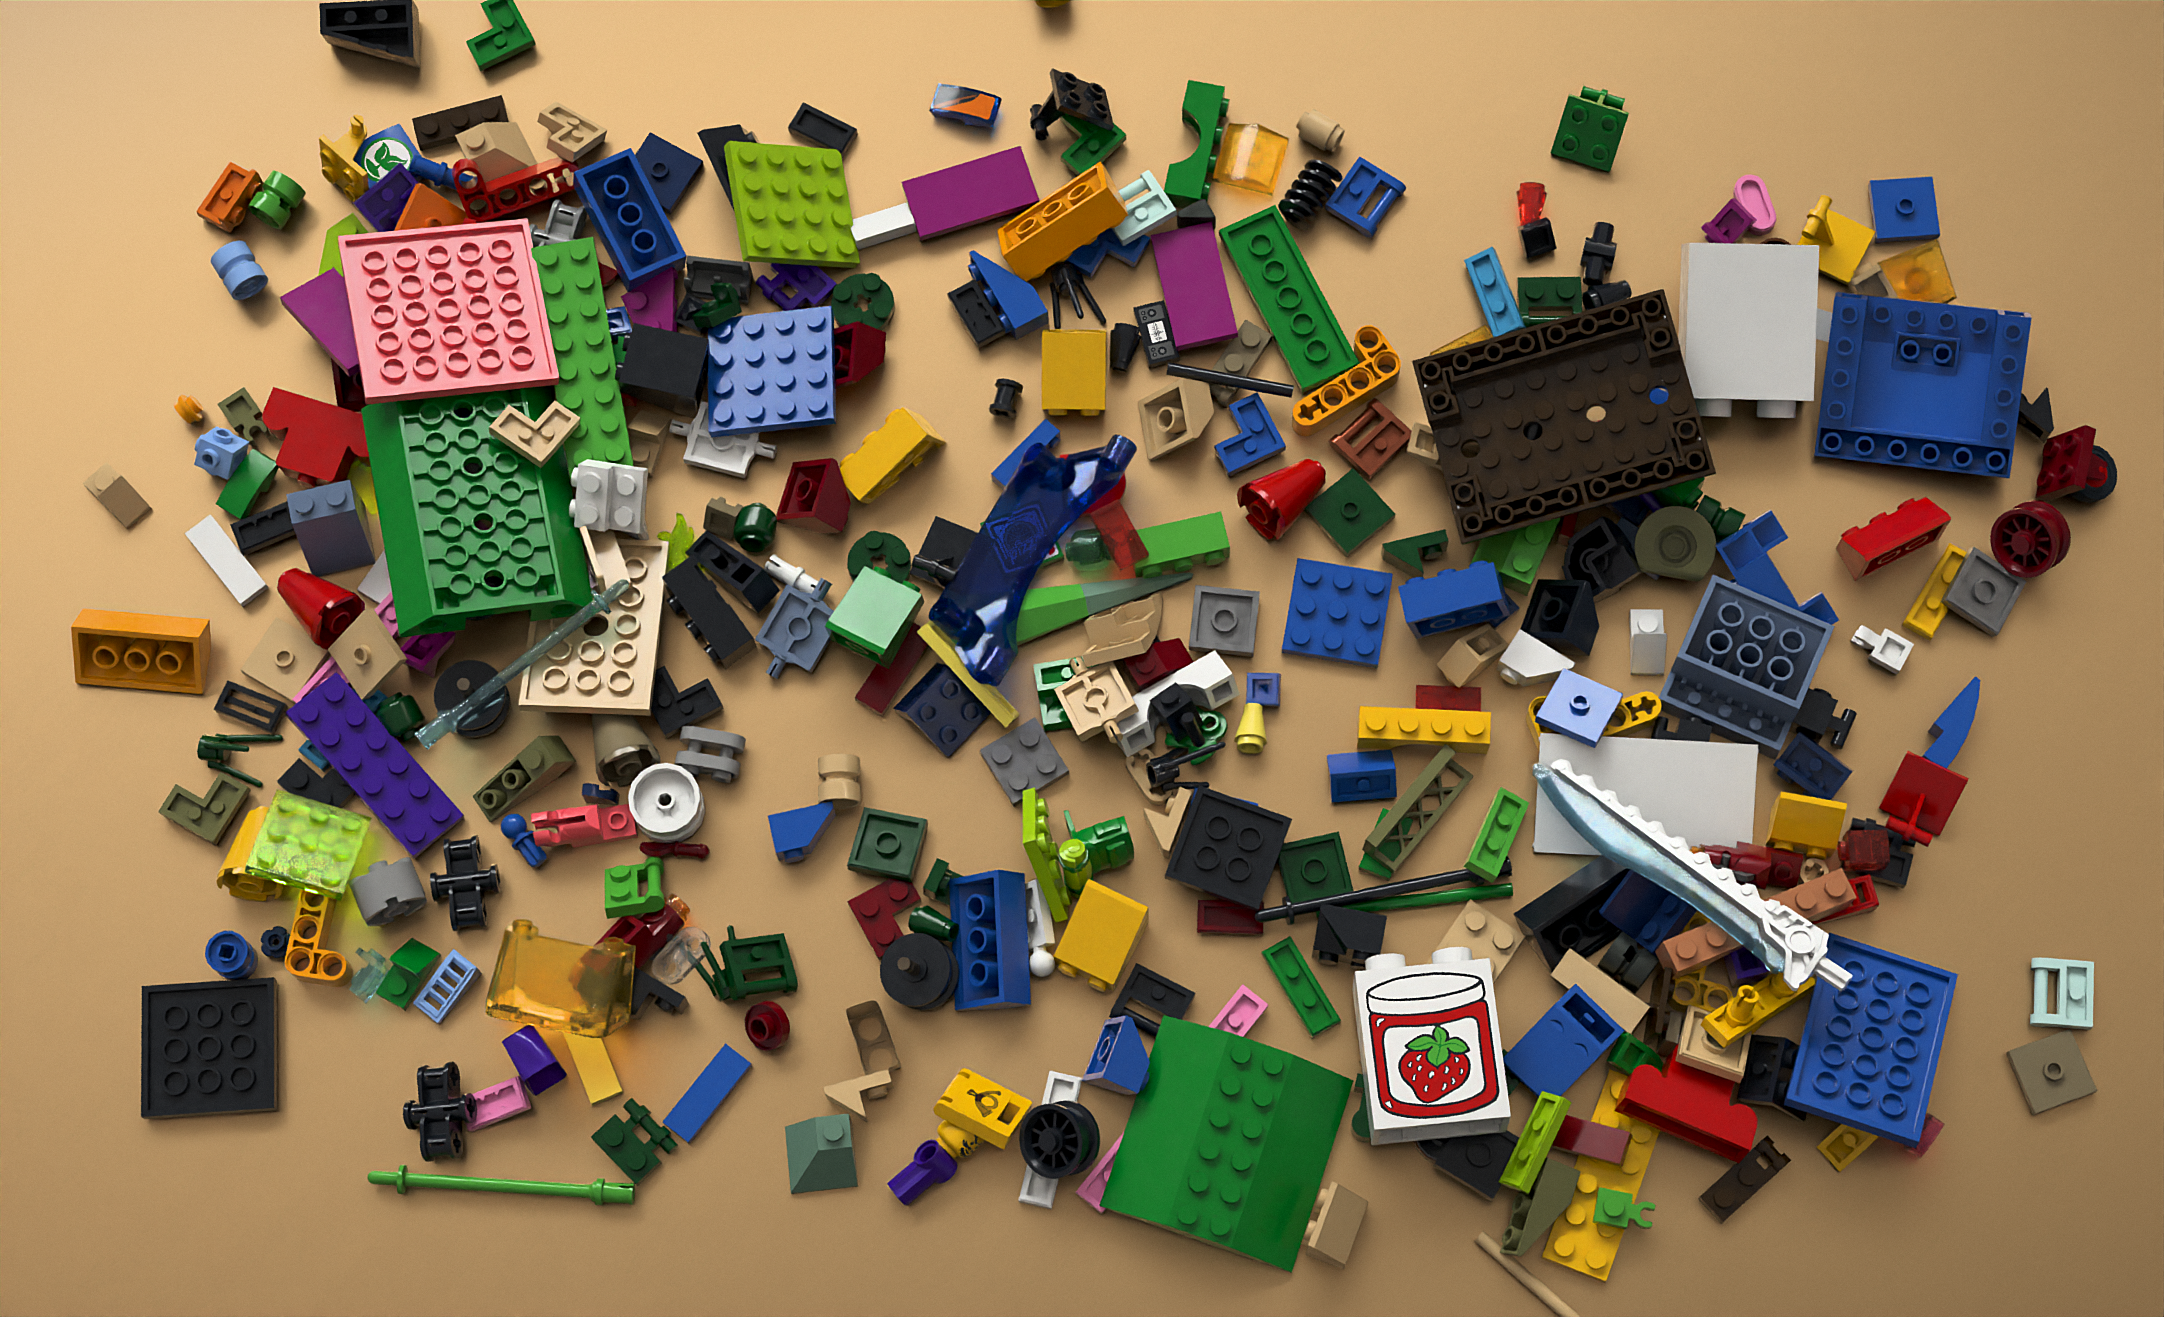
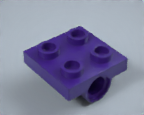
M400 162L352 204L377 232L394 231L415 184H418V182Z

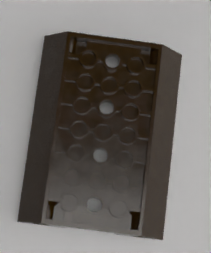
M1664 289L1412 361L1443 469L1445 485L1462 545L1716 474ZM1657 388L1665 389L1669 394L1667 401L1663 404L1653 403L1650 400V394L1653 390ZM1594 406H1600L1606 412L1605 417L1599 422H1592L1587 418L1588 410ZM1531 424H1537L1543 429L1542 435L1536 440H1529L1524 436L1526 427ZM1468 442H1476L1480 446L1478 455L1473 458H1467L1462 454V448Z

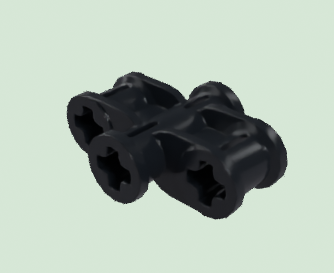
M472 835L471 839L458 841L444 839L443 846L447 874L438 875L436 872L430 874L433 900L438 902L441 898L449 897L450 921L453 931H459L460 927L480 925L481 928L487 927L488 918L484 892L493 891L495 894L501 892L498 866L493 864L490 868L482 869L481 846L478 835Z
M447 1062L444 1066L431 1068L428 1065H421L417 1071L419 1102L417 1103L415 1100L405 1102L403 1107L404 1123L409 1130H416L420 1126V1152L426 1162L434 1161L436 1157L450 1156L452 1159L460 1158L463 1153L461 1121L467 1124L475 1122L477 1117L476 1100L471 1093L463 1094L460 1097V1072L455 1062Z

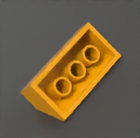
M1100 161L997 229L1002 256L1019 278L1026 282L1030 279L1039 278L1048 267L1056 262L1065 261L1074 250L1082 245L1091 244L1100 233L1108 228L1117 227L1128 216L1125 202L1102 162Z
M82 609L72 624L75 683L203 694L211 652L210 619Z

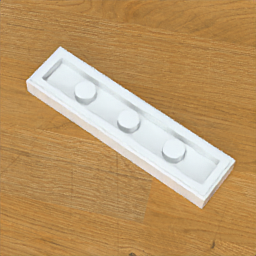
M1049 1071L1042 1105L1064 1100L1077 1102L1082 1078ZM1027 1164L1019 1202L1052 1210L1059 1178L1050 1179L1042 1177L1035 1173Z

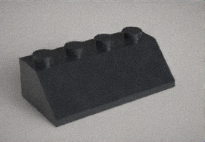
M1622 842L1514 913V917L1523 935H1525V939L1550 974L1569 948L1586 959L1616 939L1622 932V930L1599 914V910L1637 861L1642 862V859Z

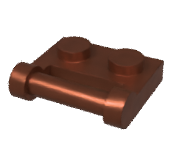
M1373 398L1366 404L1367 409L1339 435L1335 434L1328 441L1337 453L1342 454L1369 480L1409 443L1411 430L1376 398ZM1375 417L1381 419L1382 422L1358 445L1353 448L1349 444Z

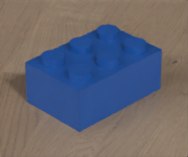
M1477 561L1470 564L1468 569L1460 571L1446 569L1438 572L1436 577L1429 579L1415 577L1407 580L1405 585L1398 586L1406 623L1416 639L1510 615L1503 581L1494 562Z

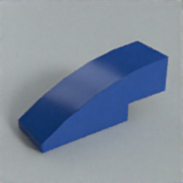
M1976 676L1928 730L1937 740L1923 754V758L1948 768L1967 738L1977 708L1980 679Z

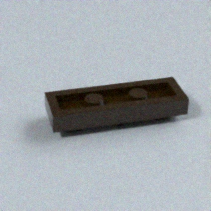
M502 95L412 118L418 146L423 151L457 142L455 135L483 122H509L504 99Z

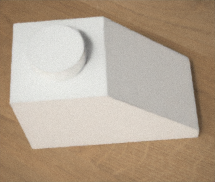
M1519 629L1499 660L1497 670L1501 672V677L1507 682L1514 685L1519 683L1525 687L1557 680L1563 668L1573 672L1575 662Z

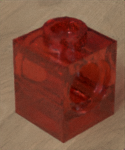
M1887 829L1847 831L1842 841H1838L1837 845L1839 861H1844V871L1884 870L1890 863Z

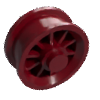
M2031 500L2020 503L1998 517L1991 530L1990 543L1996 560L2006 571L2018 577L2032 578L2056 566L2066 557L2070 548L2071 534L2065 518L2056 508L2042 501Z

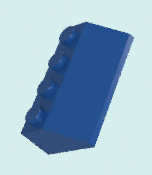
M993 870L951 879L949 883L951 920L959 924V934L952 942V951L958 960L960 970L959 982L954 992L955 1010L1008 1009L1031 1005L1025 873Z

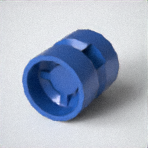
M222 931L215 934L206 946L205 957L207 963L226 980L248 979L254 974L258 966L256 950L240 934L234 931Z

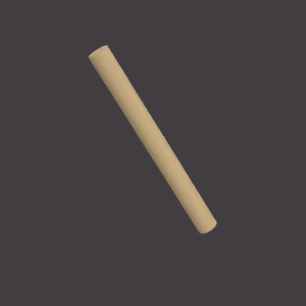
M1483 1231L1477 1237L1475 1242L1556 1314L1560 1317H1580L1514 1257L1500 1253L1502 1247Z

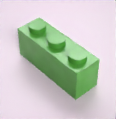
M1221 511L1127 532V543L1136 578L1142 576L1144 579L1161 576L1162 572L1174 569L1175 572H1184L1192 569L1193 565L1201 563L1216 565L1225 561V558L1230 557V545Z

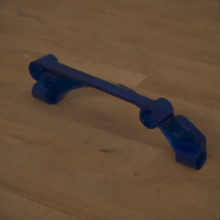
M1115 434L1107 446L1069 454L1066 459L1057 458L1042 443L1033 444L1023 454L1021 462L956 570L959 572L954 583L948 582L928 615L929 619L950 639L958 640L954 649L971 677L978 683L997 687L1002 682L1019 653L1016 637L1017 621L1024 596L1035 573L1046 555L1073 522L1093 503L1118 484L1137 452V446L1130 439Z

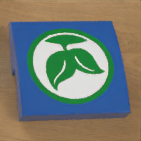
M399 123L365 139L354 161L367 172L370 188L398 163L401 162L409 170L414 154L422 156ZM411 173L417 182L426 179Z

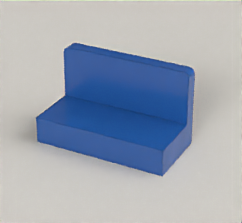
M1392 750L1327 755L1331 802L1397 797L1396 767Z

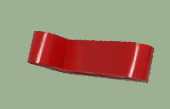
M558 156L484 182L477 163L472 159L464 158L458 160L453 165L452 177L466 215L469 219L477 220L479 223L574 190V172L580 170L576 160L570 162ZM568 168L570 176L564 177L562 170ZM465 171L475 173L474 178L467 182L461 181L459 176ZM550 173L553 174V177H554V180H555L554 183H552L551 180H550V177H549V174H550ZM535 178L545 180L543 186L537 189L529 187V184ZM505 189H513L515 191L514 196L510 199L499 197L500 193ZM481 199L486 204L483 208L475 210L470 207L474 200Z

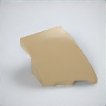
M1161 591L1152 593L1148 599L1137 602L1129 601L1091 615L1086 619L1084 624L1091 647L1082 654L1085 667L1145 653L1154 641L1158 631L1163 605Z

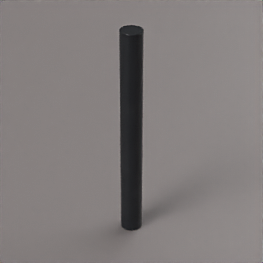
M1170 362L1168 363L1166 374L1292 398L1294 385Z

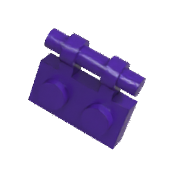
M772 263L770 265L771 270L776 274L771 281L765 275H761L755 283L763 290L762 294L768 300H774L783 308L782 311L802 309L806 302L813 308L819 307L833 293L834 287L837 285L817 266ZM786 284L796 292L791 299L782 291Z

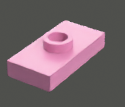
M516 1076L472 1094L477 1104V1117L475 1122L466 1123L468 1131L474 1132L531 1109L525 1084L521 1077Z

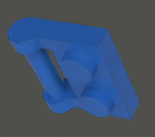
M1359 156L1325 204V210L1355 227L1365 237L1372 238L1378 230L1377 224L1396 197L1402 196L1406 186L1400 180ZM1379 185L1384 186L1387 189L1367 219L1359 215Z

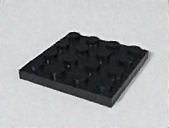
M274 977L142 986L141 1117L143 1119L277 1110V980Z

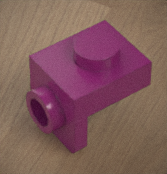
M1733 198L1730 199L1711 222L1704 223L1701 229L1706 233L1705 238L1709 243L1736 244L1757 219Z

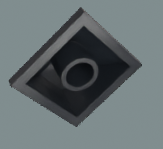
M1538 579L1520 630L1558 653L1589 656L1599 629L1590 583L1587 580Z

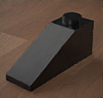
M708 530L685 552L688 557L694 555L699 562V567L739 601L757 613L780 591L761 566Z

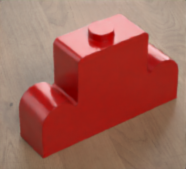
M273 387L262 418L263 423L274 437L283 441L276 458V464L286 476L297 479L296 482L302 486L314 488L315 485L324 486L346 481L355 457L364 466L370 467L361 413Z
M1678 1045L1675 1046L1664 1060L1661 1072L1652 1065H1639L1625 1080L1614 1111L1737 1163H1740L1751 1150L1758 1119L1755 1112L1746 1105H1729L1735 1081L1675 1061Z

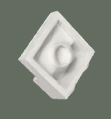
M589 459L579 463L578 468L575 467L571 475V485L577 487L576 499H572L569 506L570 518H575L574 527L586 526L587 529L603 532L608 529L638 534L643 532L648 469Z

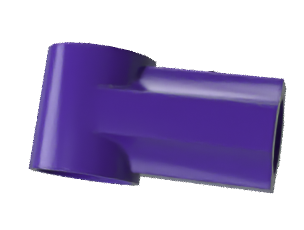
M928 1140L917 1148L914 1153V1161L887 1184L904 1205H909L934 1182L941 1184L948 1181L957 1170V1161L936 1140Z

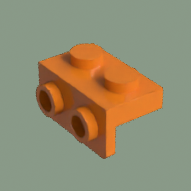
M229 162L196 212L199 217L231 233L235 225L238 226L243 221L247 206L256 193L262 192L264 182L256 170L251 169L247 171Z

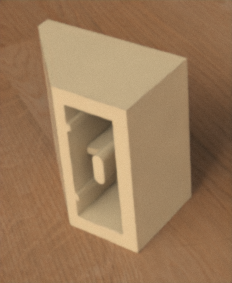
M1331 1182L1329 1190L1322 1188L1314 1213L1319 1214L1317 1222L1310 1220L1302 1244L1308 1246L1306 1255L1344 1270L1368 1201L1334 1182Z

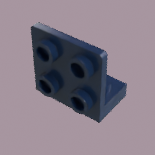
M938 662L893 708L902 718L913 721L945 756H950L991 713L948 665Z
M1637 861L1599 910V914L1657 957L1655 951L1661 943L1679 935L1700 905L1641 861Z

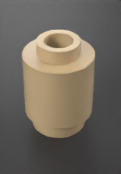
M1314 109L1310 113L1304 112L1296 126L1300 130L1298 134L1300 138L1323 151L1328 149L1334 152L1345 133V130L1340 128L1339 123Z

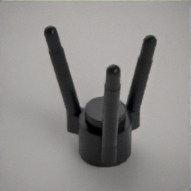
M1065 263L1055 267L1051 271L1053 282L1049 284L1052 293L1055 329L1061 328L1059 293L1062 296H1070L1078 318L1082 319L1084 317L1076 294L1079 288L1099 321L1105 324L1106 318L1085 285L1082 274H1077L1074 264Z
M1222 741L1176 759L1174 757L1187 751L1188 748H1175L1160 757L1151 759L1146 765V772L1153 787L1161 786L1162 792L1179 789V787L1195 789L1199 785L1209 788L1210 784L1208 782H1174L1175 778L1180 775L1178 765L1222 749L1226 746V743Z

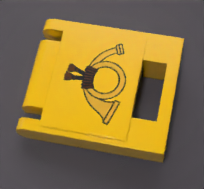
M962 1068L938 1100L933 1111L938 1117L1004 1150L1029 1113L1032 1101L969 1069ZM1004 1110L1005 1113L1002 1119L1010 1122L1009 1125L998 1120Z

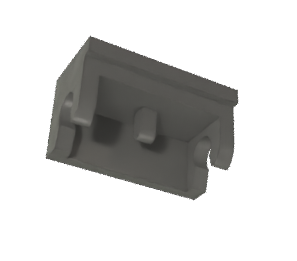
M687 255L686 267L688 274L687 278L684 277L686 294H690L698 299L713 301L715 298L710 286L715 283H731L739 295V304L748 305L753 279L750 263Z

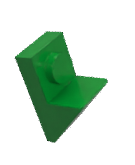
M411 938L389 958L393 965L377 989L376 994L406 1011L441 954Z

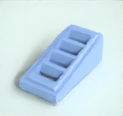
M453 949L413 1004L436 1023L440 1024L482 973L470 961ZM456 965L466 972L463 978L453 971ZM447 976L458 983L455 989L444 981ZM438 986L450 994L447 1000L435 991ZM430 996L442 1005L439 1011L426 1001Z

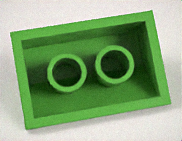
M1562 517L1482 539L1471 564L1477 561L1494 562L1504 587L1528 596Z

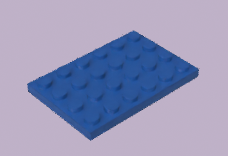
M1829 932L1826 944L1828 948L1826 958L1853 975V978L1848 983L1846 989L1841 992L1816 976L1784 1105L1916 1148L1922 1133L1958 974Z

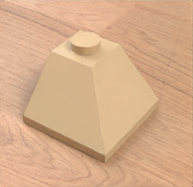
M483 122L455 135L464 157L472 159L479 166L484 182L537 164L517 122ZM505 189L500 193V195L509 192L513 189Z
M1181 378L1138 401L1148 460L1154 461L1199 437L1214 414L1209 383Z

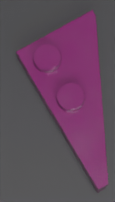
M671 267L621 296L633 324L637 323L677 332L675 314L677 312L678 300L675 299V279H678V273L675 268Z

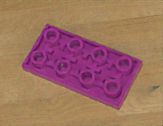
M1021 146L902 182L920 241L1024 210L1039 202Z
M1212 221L1150 235L1176 350L1180 351L1238 338V331Z
M335 268L326 271L280 297L284 308L349 377L360 372L344 278Z

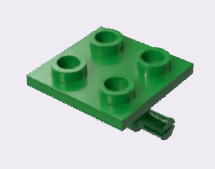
M1583 86L1580 97L1569 94L1551 153L1610 172L1629 112L1622 111L1625 98L1608 94V90L1603 88L1602 91L1586 86Z

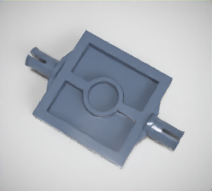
M820 578L812 594L800 592L790 585H786L755 638L757 642L769 648L775 655L766 671L767 674L778 679L786 662L797 664L812 673L831 640L825 625L834 610L830 609L823 599L833 585L832 583Z

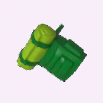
M1063 811L1071 839L1060 846L1059 863L1064 871V884L1068 887L1071 896L1079 899L1088 879L1094 881L1093 874L1110 867L1112 869L1118 868L1134 858V846L1124 816L1100 822L1076 832L1069 811Z

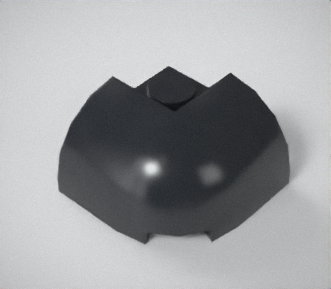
M1602 516L1577 532L1568 541L1569 545L1564 556V566H1562L1566 580H1587L1591 585L1594 603L1621 590L1620 587L1643 573L1629 549L1632 545L1626 535L1607 517Z

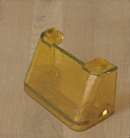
M526 919L513 920L504 930L486 998L485 1013L497 1019L584 1037H607L630 1022L636 946L625 944L623 939L615 937L605 938L604 942L590 946L540 936L538 927L533 926L532 921Z

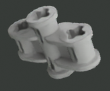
M555 200L551 206L545 230L538 229V226L535 224L529 226L533 248L580 239L587 219V212L584 206L575 208L563 205L560 200Z

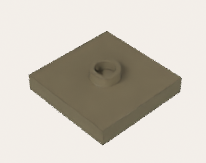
M2071 1029L2012 1049L2006 1053L2032 1115L2097 1092Z

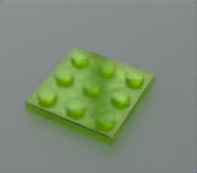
M277 789L246 863L245 873L341 901L369 830L372 817Z

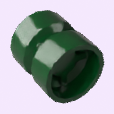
M1704 495L1696 510L1712 527L1716 543L1738 531L1746 514L1732 507L1723 509L1720 501Z

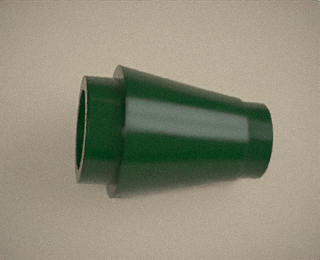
M928 905L916 907L909 917L908 927L914 933L926 934L937 940L953 942L959 934L958 923L953 922Z

